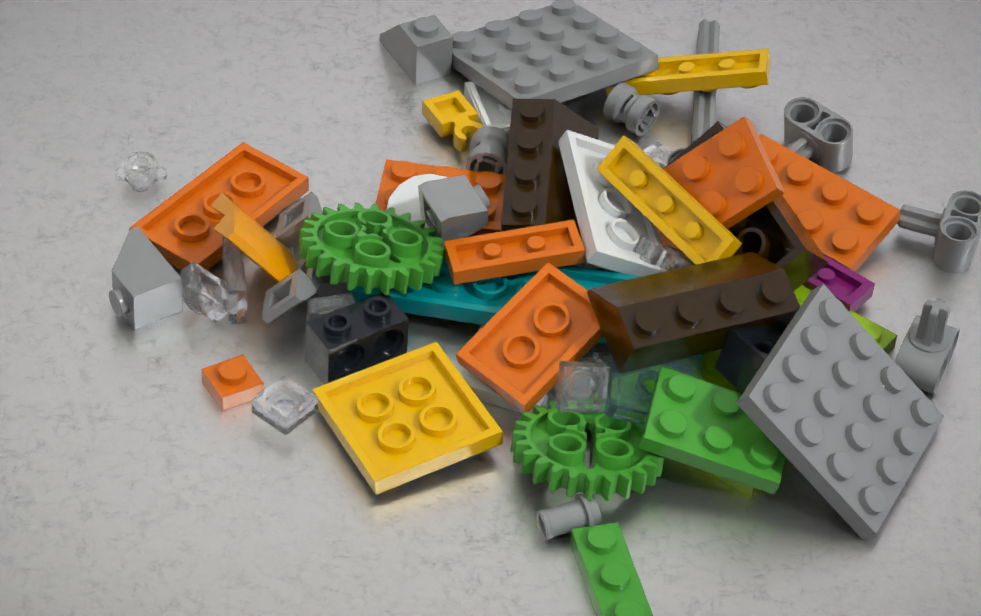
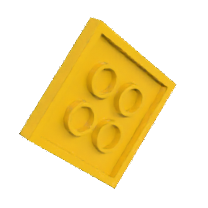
M437 342L312 389L314 404L375 495L503 444V431Z

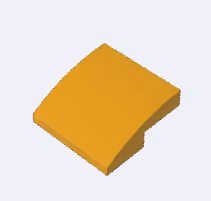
M220 194L211 205L213 209L223 216L214 228L216 232L277 283L298 270L294 255L285 245L225 194Z

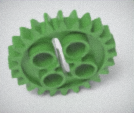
M355 203L354 209L338 204L337 211L323 207L322 214L311 213V219L304 220L298 245L300 249L299 257L306 259L305 266L307 268H317V277L330 275V284L332 285L343 281L347 283V290L351 291L357 286H361L366 294H370L373 288L380 289L384 295H389L391 288L406 294L407 286L421 290L422 282L432 284L434 276L439 277L445 247H442L443 239L435 237L436 229L425 228L426 221L424 220L411 221V213L399 216L395 214V208L393 207L382 211L379 210L377 204H373L370 209H364L360 203Z
M566 398L564 406H560L558 403L550 400L548 401L547 409L534 405L532 413L523 412L521 421H515L510 452L514 453L513 463L521 464L520 472L522 474L533 473V483L548 481V491L552 492L561 487L567 489L566 495L570 498L576 492H582L588 501L593 499L594 494H601L606 501H611L612 493H617L625 499L629 498L630 490L641 494L644 493L646 485L654 486L656 478L661 477L665 457L639 449L645 425H641V415L627 417L625 416L626 408L624 407L612 411L609 410L608 402H603L599 407L592 406L589 399H585L582 405H576L570 398ZM585 429L591 431V446L589 456V463L591 465V468H587L585 466V452L587 441V434L585 432Z

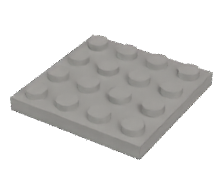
M556 0L550 6L537 10H524L518 16L503 21H490L484 27L469 32L460 31L452 34L451 67L510 109H512L513 99H556L562 103L659 69L658 54L576 4L573 0Z
M824 284L811 290L736 403L863 540L876 535L944 418V415L935 407L934 403L925 396L905 374L903 369L893 361L875 341L873 336L862 327L844 307L842 302Z

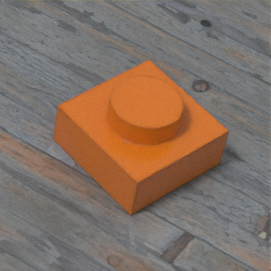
M244 355L201 369L202 383L221 411L264 397V383Z

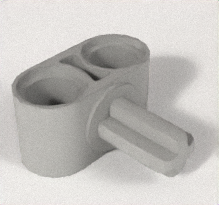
M799 97L786 104L784 108V141L787 145L786 148L830 172L842 171L849 167L853 156V127L851 123L810 98Z
M957 191L950 197L947 207L944 208L942 214L910 205H903L900 209V221L897 225L903 229L935 237L934 264L947 273H963L971 266L981 235V195L973 191Z
M939 298L935 301L927 300L924 303L921 316H915L895 359V363L903 369L905 374L920 390L935 394L953 355L960 329L947 325L950 308L944 305V300Z

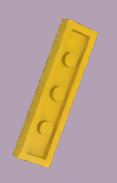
M769 48L658 58V70L623 82L636 88L638 95H673L678 92L700 90L712 92L724 88L742 87L750 89L760 85H768L771 66ZM619 83L605 88L607 97Z
M622 136L596 169L695 264L731 257L741 246L742 243L634 141L626 136Z

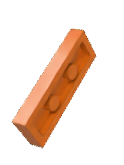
M574 220L444 241V255L454 285L539 271L548 262L554 267L585 263V248Z

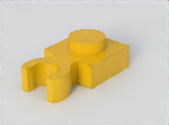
M459 90L422 101V115L440 137L452 134L453 145L460 152L466 151L467 139H472L475 131L484 127L478 123L477 111Z

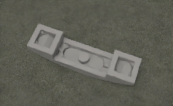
M312 191L279 214L275 238L292 252L296 259L298 270L266 291L261 319L267 324L276 321L313 296L324 280L325 276H316L317 268H307L305 266L306 259L299 257L300 249L298 245L304 220H310L311 213L313 212L322 214L318 197Z

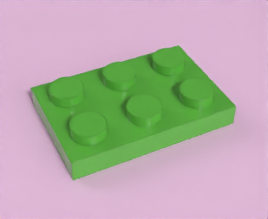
M661 366L655 380L639 449L771 494H775L780 485L786 457L736 404L742 393Z

